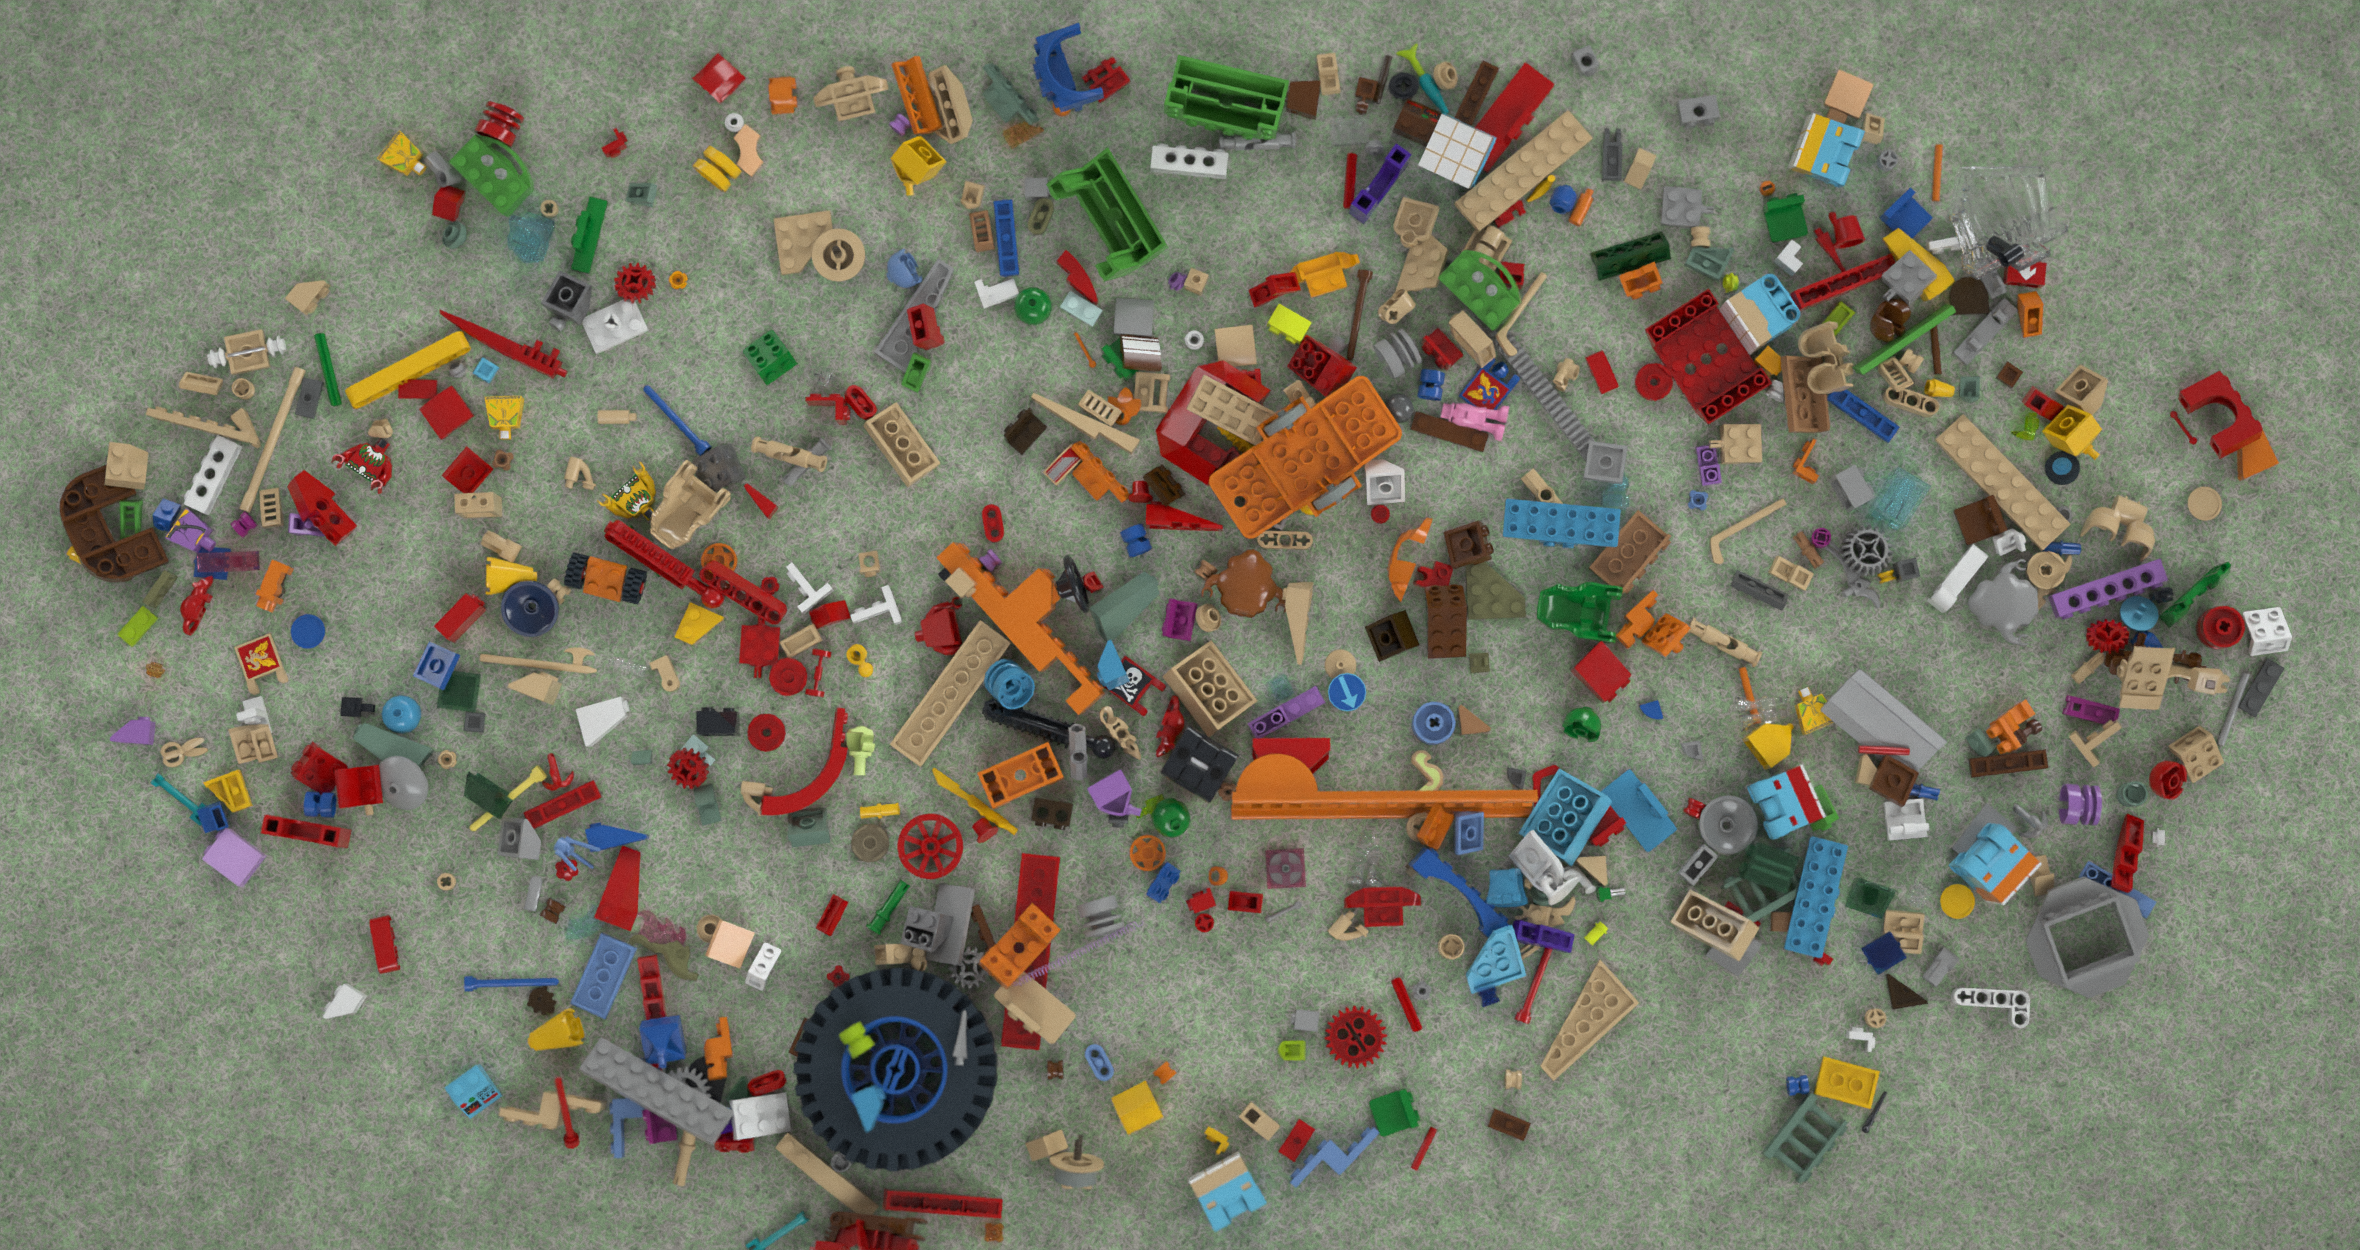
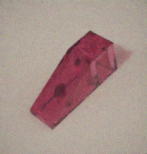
M259 551L197 553L198 572L260 570Z

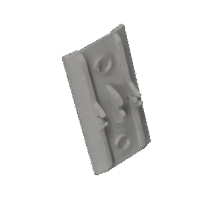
M1860 668L1848 678L1820 709L1821 712L1862 746L1910 748L1909 756H1889L1915 771H1918L1947 743V740ZM1873 754L1881 761L1883 755Z

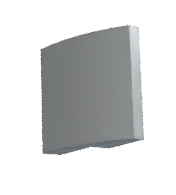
M1116 298L1114 335L1152 337L1154 300Z

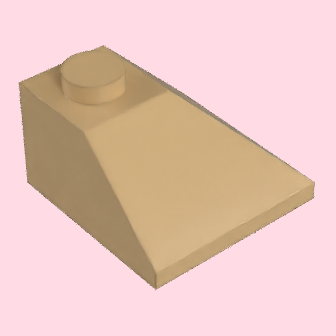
M2079 365L2054 392L2068 405L2093 415L2102 406L2108 379Z

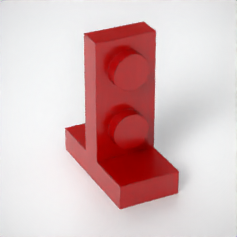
M1295 272L1270 275L1265 278V282L1248 291L1254 308L1285 294L1296 293L1301 288Z

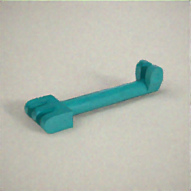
M157 773L156 778L152 779L150 783L155 787L161 786L191 810L193 814L189 818L201 826L197 809L207 805L201 802L197 806L169 784L162 775Z
M804 1211L796 1215L794 1220L760 1242L758 1238H755L745 1246L748 1249L755 1245L756 1248L753 1250H765L766 1247L797 1226L807 1223L809 1219L808 1217L806 1218Z

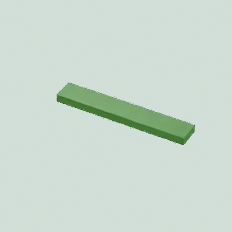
M1943 305L1906 330L1903 336L1896 337L1893 341L1853 366V369L1858 374H1866L1956 312L1955 308L1952 305Z

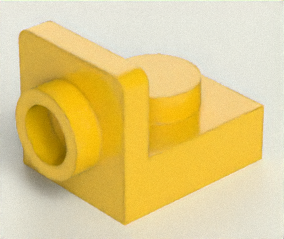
M1207 1126L1204 1132L1207 1134L1206 1139L1215 1144L1217 1141L1221 1142L1215 1153L1218 1155L1220 1152L1225 1153L1230 1144L1227 1142L1228 1137Z

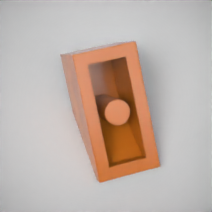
M2037 291L2018 294L2017 309L2023 338L2042 335L2043 302Z

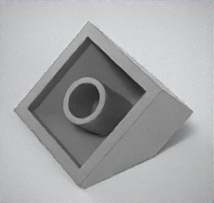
M502 817L497 855L539 860L541 840L528 819Z

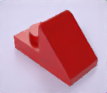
M1230 891L1228 910L1261 913L1263 894Z

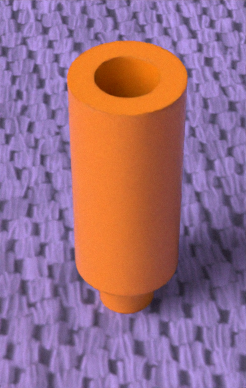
M1587 188L1585 194L1581 193L1568 219L1570 223L1581 226L1594 200L1592 198L1593 190Z

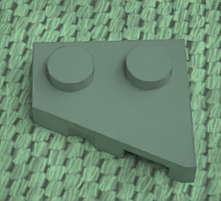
M1693 247L1684 265L1719 282L1735 249Z

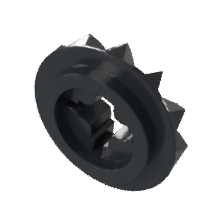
M1401 72L1390 79L1389 91L1390 95H1393L1395 99L1405 101V99H1412L1415 94L1417 95L1419 83L1414 75ZM1403 81H1405L1407 87L1405 92H1403L1402 88H1400L1403 84Z

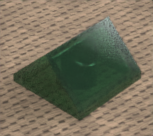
M1854 878L1845 907L1882 919L1896 890L1862 878Z

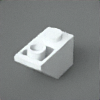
M349 984L340 985L334 993V1000L328 1002L325 1006L323 1018L330 1019L356 1013L367 995Z

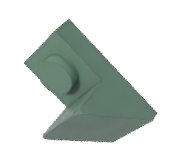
M629 183L625 201L653 207L657 185L653 183Z
M713 784L694 788L695 805L698 807L702 826L722 821Z

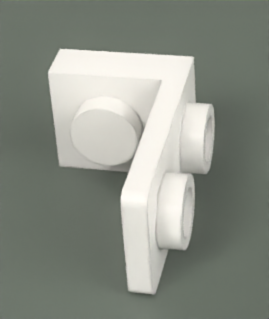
M982 279L975 281L984 308L1012 299L1019 294L1014 279L988 287V285L984 286Z
M764 943L748 971L745 983L763 991L768 976L781 954V949Z

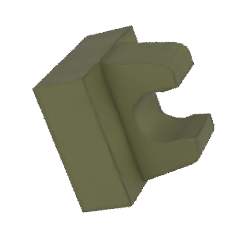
M1489 653L1469 654L1470 673L1490 672Z

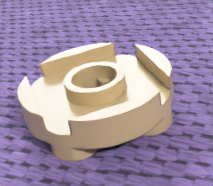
M2039 552L2030 558L2025 573L2033 586L2038 589L2049 590L2057 587L2064 580L2066 573L2065 563L2054 552ZM2049 566L2050 575H2043L2041 567Z

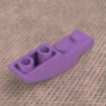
M1314 686L1249 722L1248 725L1255 738H1262L1326 702L1317 686Z

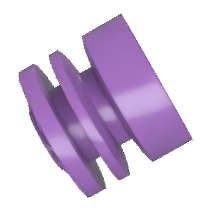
M2063 784L2059 801H2068V809L2059 808L2061 823L2075 825L2080 818L2082 825H2088V823L2091 826L2098 825L2102 810V796L2099 786L2093 785L2089 787V785H2083L2080 791V787L2077 784Z

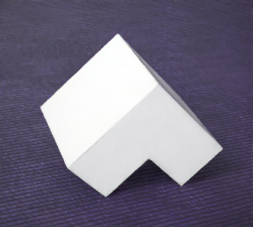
M1793 240L1789 242L1774 260V263L1791 277L1803 264L1794 257L1801 246Z

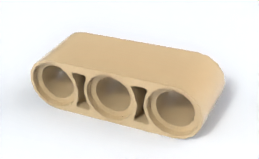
M1890 386L1883 393V400L1886 404L1923 417H1931L1939 410V403L1936 399L1908 389L1896 392ZM1889 391L1896 393V400H1892L1889 397ZM1907 397L1914 399V406L1908 405ZM1926 403L1931 404L1933 407L1932 412L1926 411Z

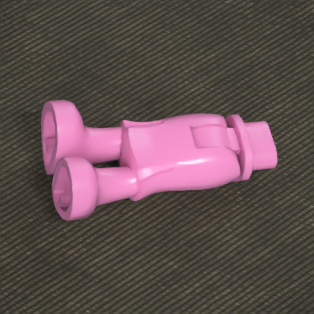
M1444 403L1441 418L1449 419V422L1459 426L1493 434L1495 440L1502 442L1505 425L1486 422V418L1506 423L1510 406H1502L1499 410H1490L1486 407L1481 408L1465 403Z

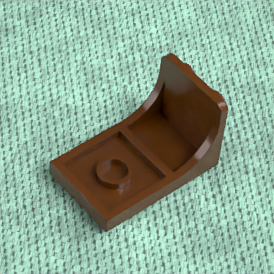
M1452 584L1448 586L1433 585L1426 587L1428 659L1466 657L1467 605L1463 586Z

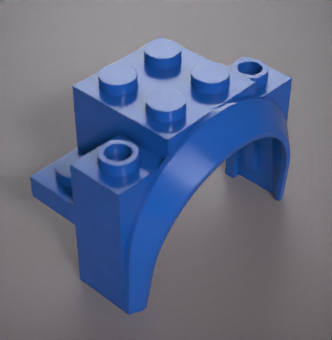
M1079 22L1036 37V44H1033L1036 54L1039 55L1035 57V64H1032L1036 80H1041L1039 88L1042 97H1047L1048 101L1053 100L1055 108L1059 107L1060 112L1073 108L1077 112L1083 110L1082 105L1104 98L1102 87L1087 91H1076L1065 54L1061 48L1060 43L1081 34Z

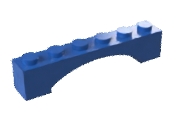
M1423 847L1409 862L1408 865L1425 879L1428 876L1436 877L1457 888L1472 905L1480 924L1477 929L1487 938L1490 937L1494 930L1509 926L1507 923L1509 919L1501 912L1497 914L1493 910L1495 906L1487 904V899L1483 901L1479 897L1481 893L1473 886L1469 888L1465 884L1467 880L1459 873L1456 876L1451 871L1453 867L1448 862L1444 861L1442 863L1438 859L1439 854L1434 849L1430 848L1428 850Z

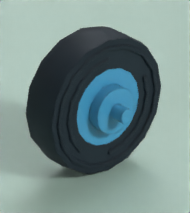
M2064 451L2050 455L2045 464L2046 476L2051 482L2058 485L2072 483L2080 472V463L2076 456Z

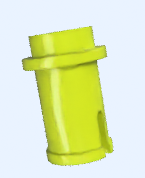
M1601 921L1598 924L1595 923L1596 926L1584 937L1592 946L1603 934H1607L1608 928Z

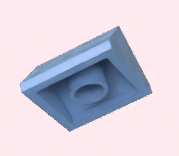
M1454 811L1453 850L1455 855L1483 850L1484 812Z

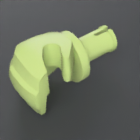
M856 726L847 731L849 756L854 758L853 775H866V758L870 757L874 751V733L872 729L866 726Z

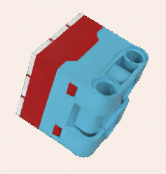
M1803 764L1746 786L1753 802L1758 803L1766 820L1763 822V825L1770 840L1782 837L1795 829L1826 817Z

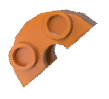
M792 76L769 78V100L771 102L772 115L795 113L794 108H798L797 96H793V89H796V78H792Z
M1655 262L1619 276L1626 296L1631 297L1632 300L1643 297L1642 293L1650 291V293L1659 291L1661 289L1660 285L1663 283Z

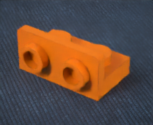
M1437 803L1433 804L1417 834L1421 844L1434 850L1439 849L1455 819L1453 815L1444 812L1442 806Z

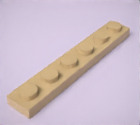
M158 406L155 409L148 408L146 412L147 416L238 441L254 445L258 441V437L253 436L250 430L241 428L240 431H236L234 426L224 424L221 427L218 426V422L208 419L205 423L201 421V418L193 415L186 418L183 413L173 411L172 414L167 413V409Z

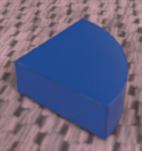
M1658 700L1639 705L1641 711L1649 718L1656 720L1664 719Z

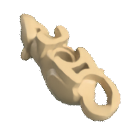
M1103 707L1100 710L1099 717L1101 722L1106 725L1105 728L1109 735L1124 749V753H1128L1141 760L1138 745L1135 743L1136 737L1128 732V725L1120 718L1114 717L1111 707ZM1105 712L1107 713V721H1106V722H1105L1104 719H1103V714H1104Z

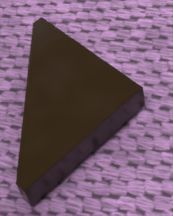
M1885 974L1892 1010L1928 1004L1927 1000L1919 996L1912 989L1890 974Z

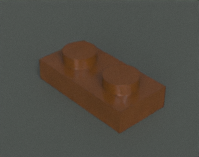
M1494 1108L1487 1127L1524 1141L1531 1123Z

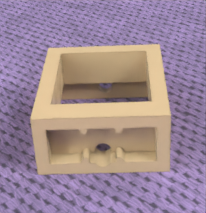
M1464 311L1456 313L1451 317L1448 323L1452 337L1483 368L1496 357L1493 341Z
M494 492L455 494V513L464 519L502 517V498Z

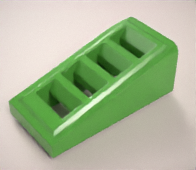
M125 499L120 501V539L131 536L125 535L126 529L135 530V534L141 532L143 500ZM127 506H134V510H128ZM127 514H135V518L127 517ZM126 522H135V526L126 525Z

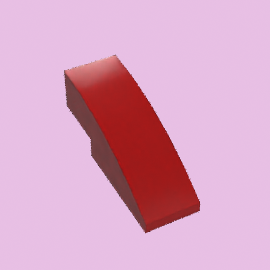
M1065 250L1056 261L1057 265L1069 274L1066 278L1067 283L1096 306L1098 299L1089 276L1076 258Z

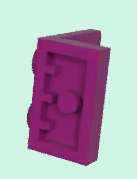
M646 1108L642 1110L643 1121H647L645 1139L649 1141V1145L678 1140L676 1125Z

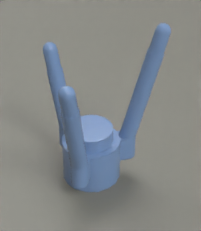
M568 836L566 838L561 837L554 846L555 854L560 856L573 871H576L577 868L566 856L569 857L571 855L589 868H594L592 864L573 852L575 849L573 844L601 851L599 847L574 840Z

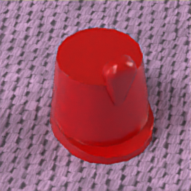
M1835 212L1828 214L1834 228L1836 243L1833 244L1834 249L1857 246L1865 241L1857 216L1850 215L1837 219Z

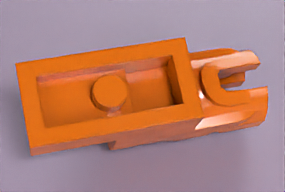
M1654 590L1624 616L1628 624H1624L1616 637L1627 649L1635 643L1633 635L1636 638H1641L1654 624L1655 619L1645 609V607L1650 609L1657 602L1655 598L1658 594Z
M720 1017V1023L716 1024L717 1034L722 1035V1037L707 1039L704 1045L706 1064L709 1066L713 1065L712 1068L707 1070L709 1080L727 1078V1060L725 1059L733 1058L727 1017Z

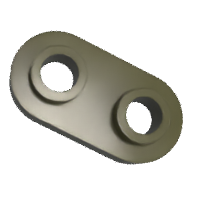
M1041 198L1034 206L1028 221V229L1033 235H1042L1048 227L1054 212V205L1050 199ZM1047 206L1048 210L1046 212H1043L1041 210V207ZM1040 223L1041 227L1039 229H1035L1034 224Z

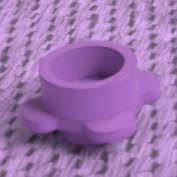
M1179 272L1173 273L1168 280L1169 288H1174L1176 291L1184 286L1187 275H1182Z

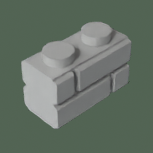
M1701 844L1676 874L1688 885L1694 886L1719 856L1705 844Z

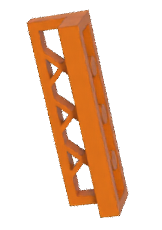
M913 56L907 61L892 63L891 65L914 135L930 134L941 128L940 117L920 56ZM899 67L904 68L905 76L901 73ZM906 85L910 87L911 94L906 90ZM911 103L916 105L917 112L912 108ZM917 120L922 123L923 129H919Z

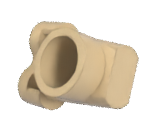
M1565 358L1564 362H1560L1557 366V373L1553 382L1556 384L1555 388L1562 392L1565 391L1568 380H1576L1579 374L1580 367L1575 365L1572 359Z

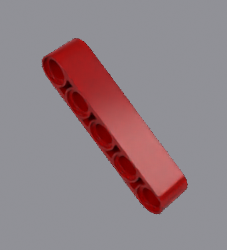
M715 560L708 561L699 573L700 579L704 583L770 624H779L787 613V607L782 601Z

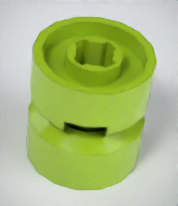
M861 1022L856 1023L839 1035L844 1045L849 1044L848 1050L853 1059L875 1045L869 1036L864 1035L866 1030Z

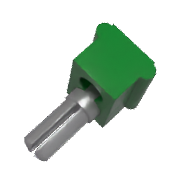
M1597 887V899L1599 902H1604V900L1611 899L1612 896L1625 895V892L1612 894V892L1625 891V889L1611 890L1610 887Z

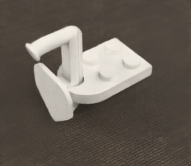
M1534 830L1529 831L1509 855L1510 859L1533 886L1547 895L1550 905L1564 899L1578 882L1585 888L1586 894H1590L1596 889L1578 867L1572 865V867L1567 866L1563 868L1559 859Z

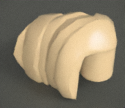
M388 419L375 420L368 431L369 436L384 439L391 437L393 433Z

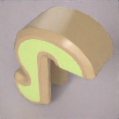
M1425 750L1416 751L1411 758V763L1428 780L1419 791H1438L1443 784L1444 776L1440 768L1427 763V760L1431 759V755Z

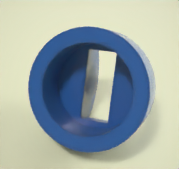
M1502 361L1492 368V372L1498 378H1505L1509 369Z

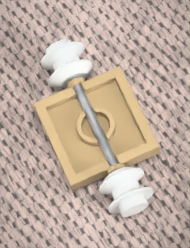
M260 329L224 337L227 352L221 348L216 353L210 350V354L207 357L209 364L213 365L214 368H217V364L220 363L224 367L227 360H229L231 374L237 375L270 368L268 352L272 356H275L277 351L283 354V350H286V344L279 335L276 340H272L269 337L266 344L264 331Z

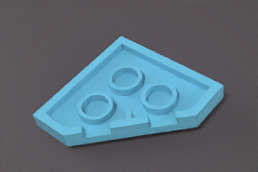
M1512 925L1492 932L1465 974L1471 994L1527 976Z

